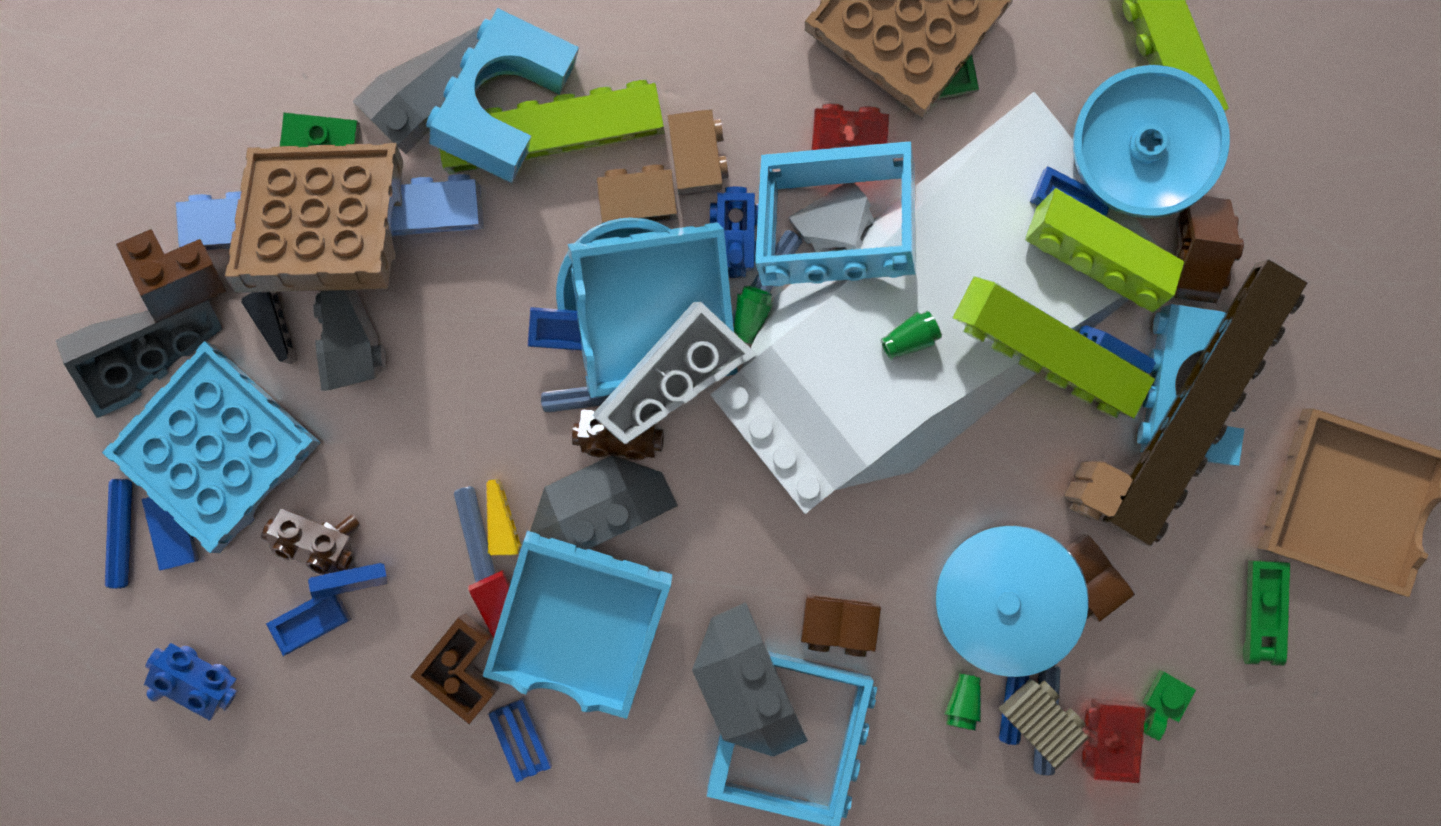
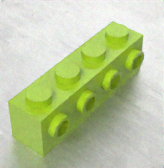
M1057 188L1036 207L1025 237V241L1038 247L1041 251L1061 260L1073 269L1091 277L1106 288L1114 290L1152 313L1175 295L1184 264L1183 260Z

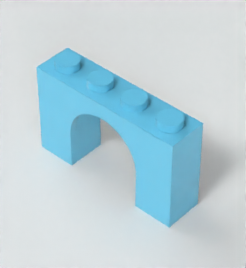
M497 8L491 20L485 18L477 33V39L479 40L474 49L469 47L466 50L460 64V68H462L458 78L452 76L448 81L443 97L446 99L441 108L435 106L432 109L426 127L430 128L429 144L512 183L528 154L531 135L489 115L479 104L475 93L486 80L498 75L511 74L524 77L560 95L575 67L579 47Z
M1170 304L1161 307L1160 312L1156 313L1153 321V333L1157 334L1155 349L1152 348L1149 353V357L1156 362L1151 372V377L1155 378L1142 403L1143 407H1146L1145 421L1140 423L1137 431V443L1141 444V453H1143L1176 397L1175 381L1179 368L1189 356L1205 349L1226 312ZM1227 426L1222 439L1217 444H1212L1205 455L1208 458L1207 462L1239 466L1244 429Z

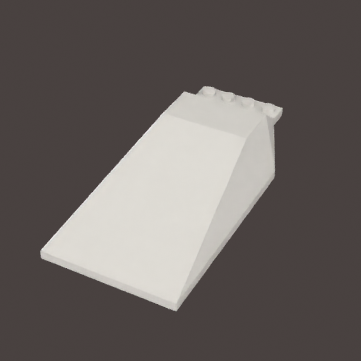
M1035 92L915 186L916 275H905L897 278H864L858 281H825L819 284H791L774 298L773 306L758 331L751 346V349L757 355L744 362L737 374L710 394L804 514L835 490L913 472L1036 374L1018 364L1019 356L1014 354L1012 358H1009L991 349L993 341L988 338L981 342L963 333L965 325L952 318L974 276L1001 285L1079 332L1081 326L1085 325L1094 328L1129 300L1025 241L1037 207L1030 200L1042 171L1047 166L1084 184L1074 160L1073 139ZM902 197L874 218L873 224L864 229L860 237L863 243L860 249L902 246ZM1111 208L1109 209L1106 217L1157 245L1135 217L1122 214ZM838 247L834 251L847 249L845 247ZM929 311L940 328L942 338L935 341L934 347L896 357L892 360L889 359L881 345L880 339L886 337L887 334L915 312L921 314Z

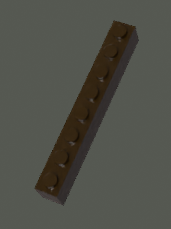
M1269 259L1255 263L1129 474L1133 481L1126 495L1120 496L1122 503L1115 516H1104L1103 522L1143 545L1152 546L1153 542L1157 543L1163 538L1169 526L1166 520L1173 509H1179L1188 495V490L1185 488L1193 476L1197 477L1205 468L1208 458L1205 457L1207 451L1212 444H1217L1227 430V425L1224 424L1231 411H1237L1243 404L1247 395L1244 389L1250 379L1257 378L1266 364V360L1263 357L1269 347H1274L1283 337L1286 329L1283 327V324L1288 315L1294 314L1302 305L1305 299V295L1302 292L1308 282Z

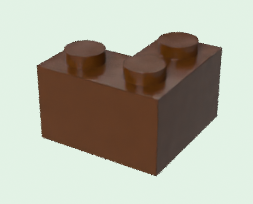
M1203 196L1195 204L1179 212L1176 220L1179 239L1176 257L1183 260L1184 264L1173 298L1217 304L1222 290L1228 289L1231 281V268L1235 260H1240L1244 249V240L1239 238L1238 233L1239 218L1234 215L1230 199Z
M150 229L116 244L133 282L155 323L227 292L201 239L164 253L153 230Z
M467 613L462 614L410 676L468 724L477 717L499 689L488 678L482 677L483 674L471 665L493 638L492 634Z

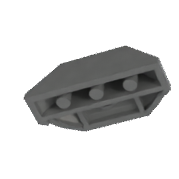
M611 455L545 486L530 532L540 534L541 537L547 539L553 538L576 545L577 548L587 550L677 507L678 504L663 472Z
M744 602L711 617L692 671L723 741L773 757L807 742L808 739L747 603Z

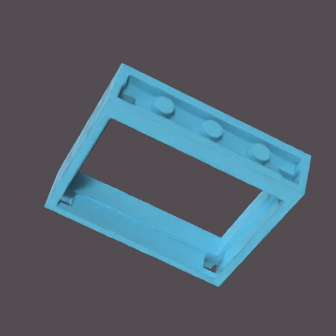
M911 141L761 155L755 264L762 286H784L797 283L819 284L825 281H858L864 278H897L905 275H916L915 164ZM894 158H903V160L894 161ZM773 169H780L781 171L773 172ZM902 179V246L775 256L778 189Z
M768 651L775 667L856 686L828 806L726 782L735 744L723 741L721 734L707 786V797L827 826H840L841 818H847L848 810L851 808L852 796H848L847 792L850 781L856 782L861 761L856 759L858 746H864L867 740L869 723H865L864 720L867 708H874L877 687L873 686L874 680L870 675Z

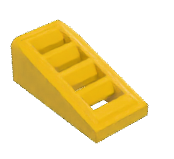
M500 479L488 480L486 482L488 553L490 555H517L520 553L522 546L503 484Z

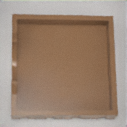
M821 0L819 7L815 12L812 11L805 20V31L923 118L1006 12L1013 0Z
M397 144L315 145L300 148L298 146H283L261 149L260 147L247 148L245 158L247 163L246 168L243 170L240 187L241 197L238 199L234 221L236 224L235 232L232 233L229 250L230 261L225 273V277L235 293L388 289L391 262L396 257L391 232L393 206H402L401 178L403 159Z
M1314 408L1302 409L1298 420L1300 423L1297 431L1294 432L1287 454L1289 457L1286 466H1283L1276 488L1277 494L1275 500L1271 503L1264 525L1266 526L1264 534L1260 537L1257 548L1279 554L1282 557L1303 564L1315 566V568L1347 577L1375 588L1384 589V591L1396 595L1410 597L1418 570L1429 555L1424 551L1422 544L1424 527L1434 507L1441 502V450Z

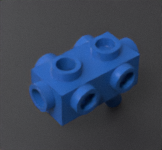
M726 187L725 193L717 192V203H710V223L718 222L724 228L729 278H745L746 271L754 270L757 241L754 240V228L758 223L759 203H755V193H747L746 187ZM735 209L743 214L741 221L736 223L732 222L728 216L730 211Z
M170 643L165 650L157 647L145 665L149 672L143 685L149 687L146 692L149 700L156 702L165 696L209 721L220 708L226 711L238 692L233 689L237 679L231 676L226 666L222 664L211 665L198 658L197 652L189 646L178 647Z

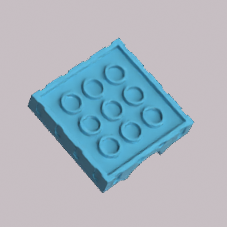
M718 222L705 224L702 227L689 226L668 229V232L657 233L655 231L634 234L626 238L613 237L593 240L592 243L582 244L579 242L568 244L569 258L573 267L571 268L581 336L583 363L587 376H585L586 386L591 398L610 395L693 302H702L734 332L724 228ZM738 367L730 371L726 376L737 374Z
M204 341L196 350L195 355L190 360L187 359L170 378L171 381L152 397L144 406L145 409L129 422L119 433L120 436L114 443H110L102 453L110 461L120 466L119 469L137 486L142 487L147 492L146 494L165 512H169L192 537H196L201 542L200 545L209 553H221L242 529L255 520L253 517L254 512L263 499L280 483L293 478L297 474L300 465L321 442L215 345Z
M527 531L482 677L512 685L521 694L525 695L530 690L538 688L556 690L575 699L583 712L601 711L627 719L671 587L672 574L650 570L647 566L627 560L620 561L607 554L590 549L577 548L576 545L553 538L547 539L541 537L540 534Z

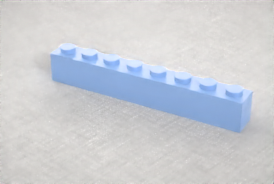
M470 175L448 176V181L433 182L431 177L412 178L411 184L401 185L402 206H393L391 217L392 236L484 229L481 185L475 179L470 180ZM241 191L225 193V199H212L211 195L197 194L188 196L189 201L176 202L179 247L201 239L206 250L230 249L232 233L235 232L236 224L234 221Z

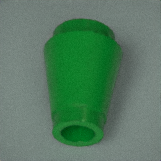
M744 286L742 293L737 294L734 333L748 344H753L758 331L773 306L770 302L772 298L771 293L751 286Z
M929 311L921 314L915 312L887 334L886 337L880 339L886 355L892 360L896 357L934 347L935 341L941 339L942 334L935 318Z
M959 674L958 681L944 715H947L946 725L976 731L977 722H981V678Z

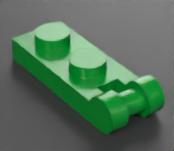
M1248 560L1246 642L1243 646V660L1245 664L1259 665L1260 661H1267L1271 665L1285 666L1287 662L1290 588L1289 562ZM1262 636L1272 637L1270 647L1262 646Z

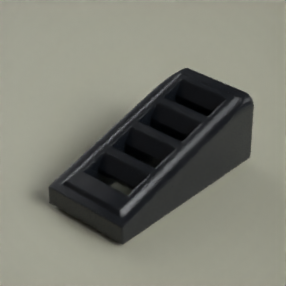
M251 292L243 297L241 303L279 362L287 364L296 362V353L277 292Z

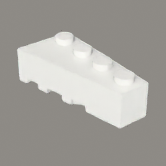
M693 302L592 416L618 440L626 444L666 417L671 411L683 403H687L697 396L699 392L714 382L719 381L728 375L730 371L757 354L702 302Z

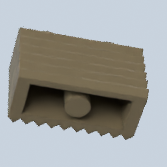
M1030 678L999 707V710L1055 769H1058L1089 739L1082 730L1086 723L1071 708L1066 712L1062 710L1056 703L1060 696L1046 681L1039 685Z

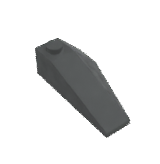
M480 26L379 75L353 100L369 119L393 143H396L398 148L405 154L430 131V128L426 127L428 117L435 106L441 108L446 99L443 97L448 81L452 76L458 78L462 71L460 64L466 50L469 47L474 49L479 41L477 33Z
M356 290L320 291L316 295L313 309L314 317L318 318L319 323H322L323 330L321 340H315L321 391L375 379L382 371L381 367H385V349L383 345H378L377 333Z
M206 300L155 323L148 310L91 324L57 339L56 343L63 364L96 418H99L135 401L142 395L141 390L155 378L159 380L169 373L168 367L182 356L191 355L204 341H208L220 331L222 326L209 300Z

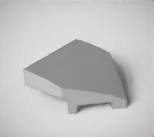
M855 183L842 184L788 217L796 232L807 244L812 243L816 252H826L834 247H845L847 250L860 249L863 244L860 237L864 229L874 222V218L869 210L871 206L869 200Z

